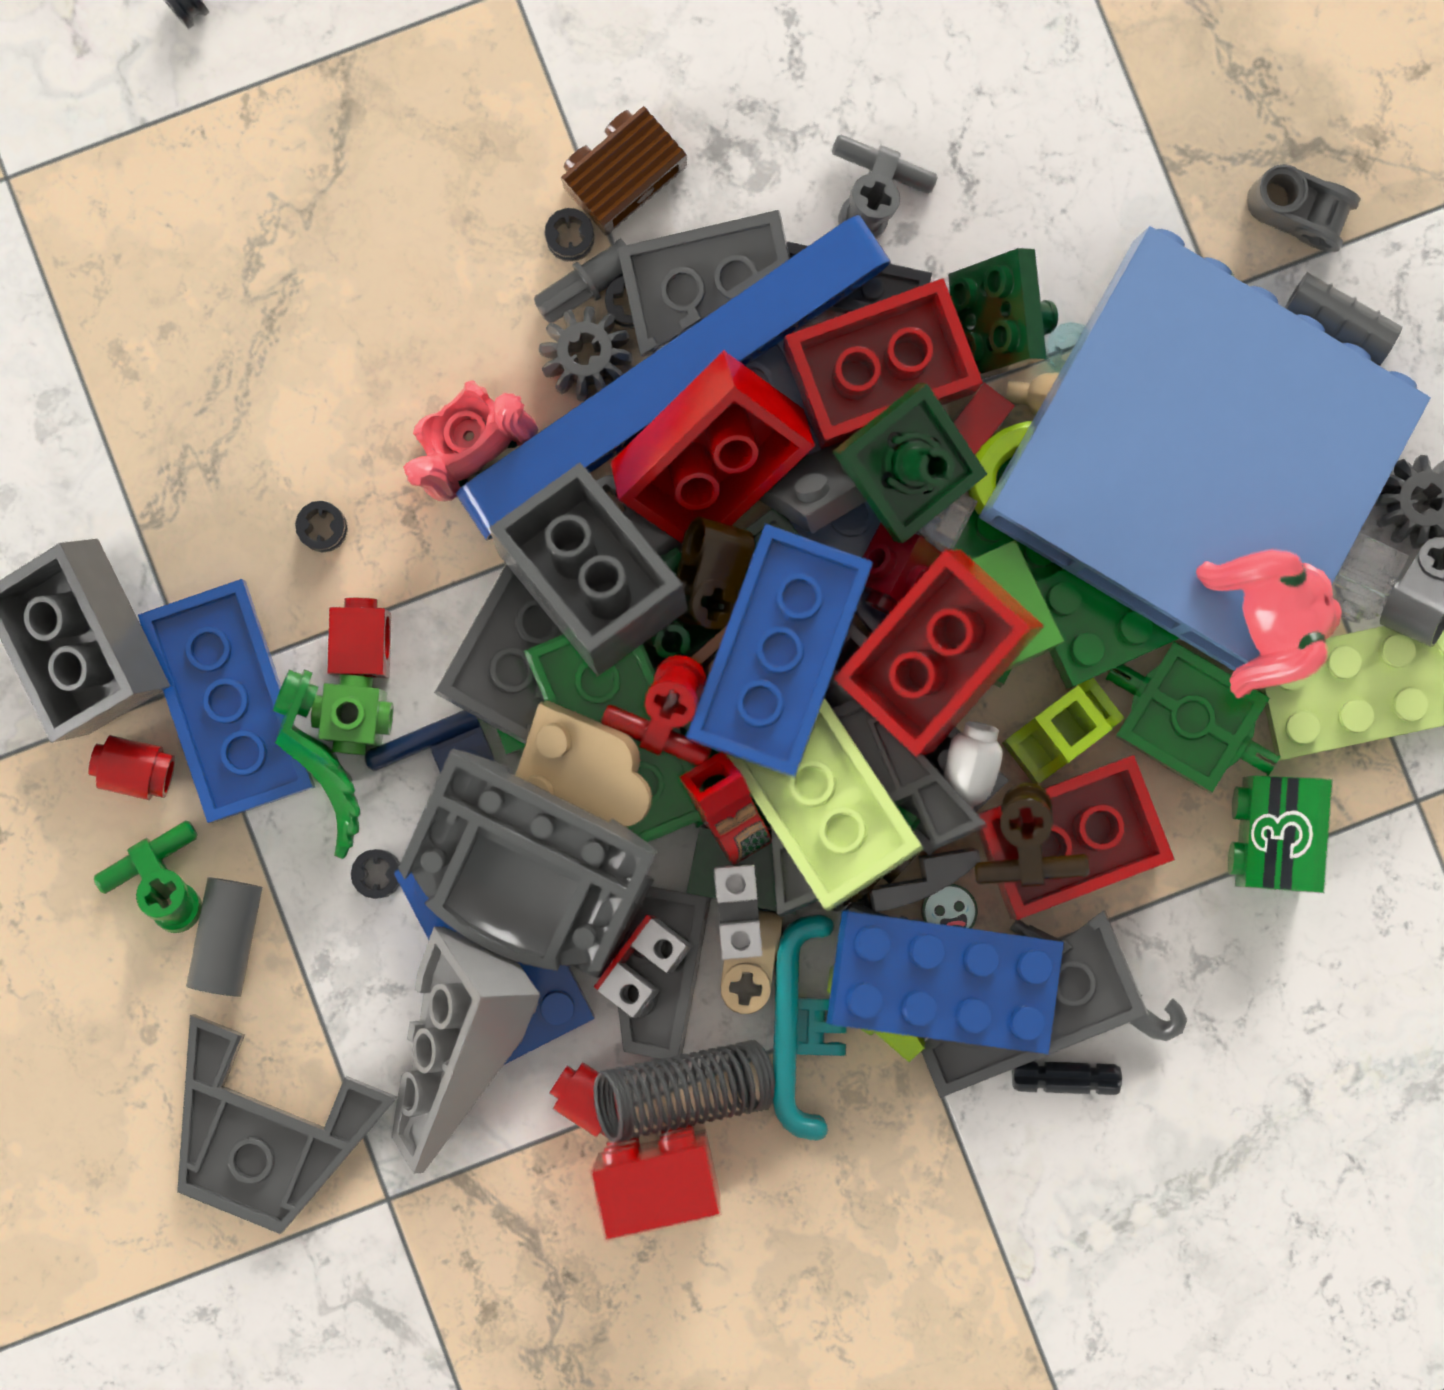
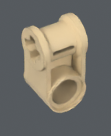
M758 910L762 956L724 960L720 986L721 997L725 1005L733 1012L752 1014L762 1009L768 1002L771 993L774 962H777L783 917L777 915V912ZM743 973L751 974L752 983L756 986H761L760 996L751 997L749 1005L738 1004V995L729 991L730 983L739 982Z

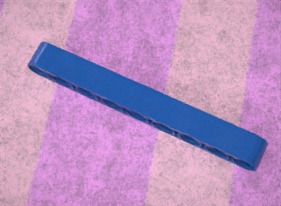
M860 215L851 217L474 477L456 492V496L485 540L493 539L489 527L575 465L581 463L591 473L619 454L723 350L743 365H748L783 341L786 335L796 332L887 268L891 260Z

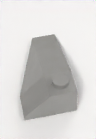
M444 926L433 928L417 972L415 990L419 993H424L420 1021H410L407 1039L413 1043L414 1059L412 1071L401 1075L392 1131L394 1142L414 1174L424 1173L522 1041L530 1019L536 1011L540 993L517 961L492 952Z

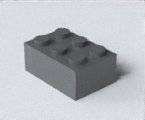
M581 463L575 465L489 527L500 557L597 676H600L688 611L682 583Z
M99 539L58 543L0 580V640L51 743L89 735L170 687Z

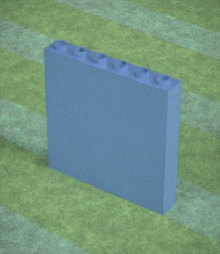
M1149 226L1132 242L978 518L1235 671L1238 667L1260 655L1251 638L1244 617L1243 590L1214 591L1206 588L1196 575L1197 568L1205 561L1222 565L1252 553L1278 550L1291 552L1297 555L1302 563L1310 564L1324 571L1332 585L1431 397L1416 389V382L1407 375L1396 371H1387L1372 362L1371 356L1363 348L1351 343H1341L1326 334L1323 325L1317 320L1302 314L1295 315L1278 304L1276 296L1268 290L1258 286H1248L1233 277L1231 270L1224 263L1209 257L1202 258L1185 247L1184 241L1175 233L1165 229L1156 230Z

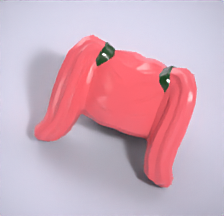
M474 380L464 383L462 391L451 403L445 405L439 412L423 417L415 425L413 434L423 446L427 456L415 458L403 466L408 477L407 480L413 486H421L429 496L437 501H452L457 497L456 492L468 482L470 476L480 471L505 449L521 446L534 437L539 429L535 420L524 411V404L521 402L520 396H516L513 393H504L498 396L494 402L489 397L486 388L478 386ZM474 433L473 439L466 441V435Z
M1278 550L1252 553L1222 565L1205 561L1197 568L1196 575L1206 588L1214 591L1243 590L1244 617L1251 638L1260 655L1238 667L1233 672L1230 684L1231 692L1235 694L1236 698H1242L1255 689L1305 679L1316 673L1323 666L1328 657L1326 640L1340 624L1342 615L1339 602L1333 599L1331 581L1324 571L1310 564L1302 563L1300 558L1291 552Z

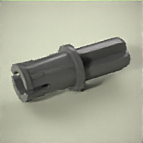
M620 238L615 244L584 264L580 265L579 262H575L572 264L574 268L572 272L538 293L534 298V302L543 318L549 323H554L564 317V311L568 309L573 311L592 297L595 301L601 299L599 293L609 287L611 282L618 277L623 276L617 247L625 246V242Z

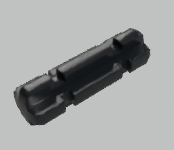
M1032 1061L1012 1069V1085L1019 1092H1037L1038 1088H1043L1045 1093L1090 1094V1090H1096V1093L1101 1095H1117L1122 1087L1121 1067L1116 1064L1097 1063L1096 1068H1093L1088 1063L1044 1062V1066H1038V1062Z

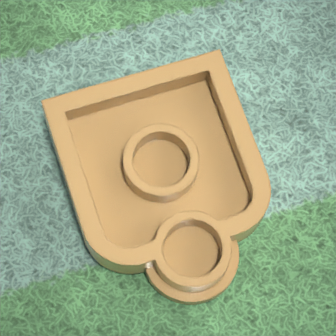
M548 700L539 703L515 776L607 822L614 819L623 826H631L641 821L648 814L652 803L650 787L647 781L637 773L640 765V754L637 745L631 737L619 730L605 726L600 722Z

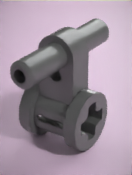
M842 134L836 137L831 150L833 155L869 169L868 174L860 177L851 189L850 197L840 209L838 216L839 225L851 217L860 215L876 239L881 237L887 227L888 220L892 218L900 204V194L892 179L927 194L933 191L938 177L936 173L900 159V152L883 145L876 149Z

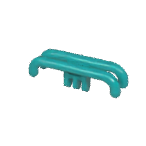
M819 914L800 917L789 924L780 937L777 952L775 979L774 1111L785 1130L795 1137L811 1141L825 1138L828 1133V1126L822 1116L804 1113L796 1105L797 1055L846 1056V1044L841 1042L824 1043V1033H847V1027L826 1023L825 1010L828 1011L830 998L798 997L801 947L809 939L828 937L834 929L833 921L828 916Z

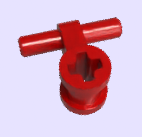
M676 655L666 658L658 666L654 682L648 689L645 697V708L651 720L649 721L611 704L607 706L601 723L641 741L640 748L660 756L661 752L664 751L696 766L708 760L711 748L687 740L686 736L672 731V728L683 726L693 718L697 709L698 699L701 697L706 685V675L703 668L698 662L687 656Z

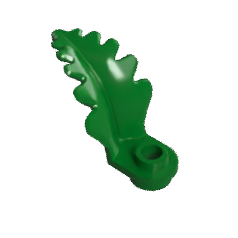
M289 669L273 707L274 712L284 715L275 743L302 764L322 785L336 815L337 839L334 856L344 859L349 848L354 844V835L359 833L360 828L358 817L361 815L358 800L354 795L353 780L351 775L338 761L336 753L332 752L329 746L293 725L297 714L307 718L319 687L309 683L312 672L304 669L302 674Z

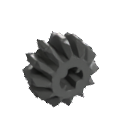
M591 306L585 308L583 322H576L575 315L570 309L564 311L563 316L567 328L564 330L557 324L549 323L546 331L556 342H545L539 345L540 355L553 359L542 367L544 376L548 378L561 374L555 386L560 394L567 392L576 383V397L578 401H586L588 386L595 385L597 392L607 386L604 382L606 377L614 381L622 376L623 372L614 365H628L632 363V353L618 349L629 341L628 332L626 330H619L610 333L616 323L615 316L611 313L605 315L598 325L595 324V309ZM583 343H591L594 353L601 351L599 356H590L588 365L579 364L576 354L572 356V352L582 351Z
M1427 455L1418 456L1413 463V467L1405 459L1399 460L1394 467L1395 476L1390 474L1383 487V490L1387 493L1380 494L1374 504L1377 508H1387V514L1377 519L1376 523L1379 528L1393 523L1396 528L1392 533L1391 541L1398 544L1410 535L1412 548L1420 550L1428 541V538L1444 537V461L1431 469V462ZM1419 492H1422L1428 498L1427 501L1423 502V505H1430L1429 509L1421 513L1417 512L1413 507V504L1417 503L1418 500H1411V497Z

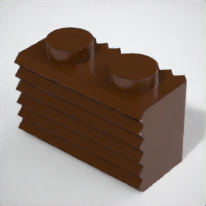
M644 106L633 115L629 110L620 113L605 128L604 133L608 136L593 150L587 145L581 147L563 165V168L567 171L561 176L563 188L605 236L610 234L613 229L617 228L631 214L635 213L639 207L643 206L647 200L651 199L655 193L659 192L663 186L667 185L670 180L674 179L687 167V154L679 147L677 142L672 139L670 134L665 131L663 126L657 122L655 117Z

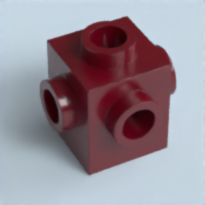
M880 523L862 556L863 559L873 562L863 590L868 594L865 603L879 612L889 615L939 558L942 552L917 534L911 536L904 543L894 542L883 524Z

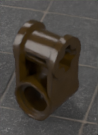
M700 516L690 522L683 538L681 559L676 574L677 579L683 585L684 594L690 595V601L686 600L688 611L677 618L679 621L688 625H700L706 629H721L728 625L744 583L746 572L753 558L755 543L752 532ZM702 597L707 598L706 607L701 606ZM718 603L724 604V609H717Z

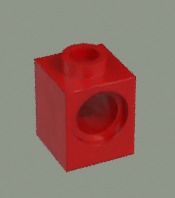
M344 598V607H329L328 674L334 677L355 675L370 678H390L391 612L385 608H377L378 599Z

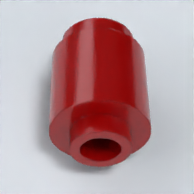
M109 735L104 745L97 743L94 746L89 762L88 774L89 776L96 777L97 789L145 800H151L152 796L165 798L174 773L175 755L163 753V747Z
M584 1062L581 1063L577 1071L567 1065L549 1094L558 1099L552 1109L597 1138L599 1134L605 1136L599 1124L594 1103V1083L599 1072ZM614 1094L615 1109L619 1121L618 1106Z

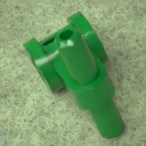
M185 820L152 841L146 837L127 849L129 855L94 875V883L101 893L107 894L139 874L142 880L136 891V901L140 910L167 932L181 933L189 930L200 918L201 898L178 874L167 869L163 859L195 841L198 836L195 828L189 821ZM168 898H170L172 902L170 905L167 901Z

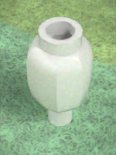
M968 721L965 723L964 731L956 734L951 741L945 763L944 778L973 809L975 805L984 802L994 788L1002 760V748L997 741L999 732L997 728L984 723Z

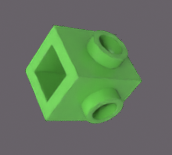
M340 675L339 684L324 683L323 695H316L311 710V727L319 728L318 739L333 742L332 752L365 755L366 745L380 746L382 745L383 735H390L393 723V702H387V692L380 688H372L373 678ZM347 703H353L358 708V717L351 724H344L341 721L342 706Z

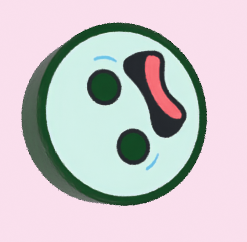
M957 884L947 886L937 893L924 898L922 902L921 915L923 922L972 929L977 920L978 908L975 898L966 888Z

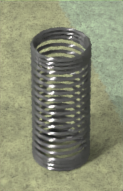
M756 1040L736 1043L735 1045L729 1044L726 1047L709 1048L707 1051L700 1050L698 1053L690 1052L689 1055L681 1054L680 1057L672 1056L671 1058L653 1060V1062L648 1061L643 1064L635 1063L634 1066L626 1065L624 1068L617 1067L616 1069L600 1071L594 1083V1103L599 1124L605 1136L611 1142L618 1143L624 1140L628 1141L632 1136L639 1138L641 1134L649 1136L650 1133L658 1134L660 1130L667 1132L669 1128L677 1130L678 1127L695 1126L697 1122L704 1124L706 1120L713 1122L715 1119L723 1120L724 1117L732 1118L733 1115L741 1116L742 1113L750 1114L751 1112L768 1110L773 1104L775 1078L771 1061L764 1047ZM726 1053H727L728 1056H729V1057H728V1061H727L726 1058H725V1054H726ZM717 1055H718L719 1058H720V1059H719V1063H718L717 1060H716V1056H717ZM747 1055L752 1059L757 1072L760 1089L759 1101L756 1098L755 1082ZM708 1057H709L710 1060H711V1061H710V1066H709V1064L707 1063V1058H708ZM698 1059L701 1061V1068L698 1065ZM689 1061L692 1063V1070L688 1066ZM680 1063L683 1065L682 1071L679 1068ZM671 1065H672L673 1068H674L673 1074H672V1072H671V1070H670ZM724 1066L728 1074L729 1087L732 1094V1104L728 1098V1090L726 1086L725 1077L723 1074ZM662 1067H663L664 1070H665L664 1076H663L662 1073H661ZM653 1069H654V1071H655V1079H654V1077H653V1075H652V1070H653ZM715 1069L719 1076L720 1089L723 1096V1106L719 1100L717 1084L714 1076ZM643 1071H644L645 1074H646V1081L644 1080V1078H643V1076H642V1075H643ZM706 1071L710 1079L711 1091L714 1098V1108L709 1098V1092L705 1078ZM696 1072L701 1082L705 1110L700 1101V1095L696 1080ZM634 1073L637 1076V1084L633 1079ZM687 1074L692 1084L696 1111L694 1110L691 1103L687 1082ZM678 1076L683 1087L684 1097L686 1101V1113L684 1111L679 1093ZM669 1079L675 1095L677 1115L670 1096ZM660 1082L667 1103V1115L661 1099ZM651 1085L656 1098L658 1118L652 1102ZM642 1088H643V1091H644V1094H645V1097H646L647 1106H648V1116H649V1120H648V1118H647V1116H646V1112H645V1108H644V1104H643ZM632 1089L636 1097V1102L639 1111V1120L637 1118L634 1107ZM614 1094L618 1106L619 1121L615 1109ZM644 1124L648 1128L647 1131L644 1130ZM635 1126H636V1128H637V1130H638V1133H635V1132H634Z

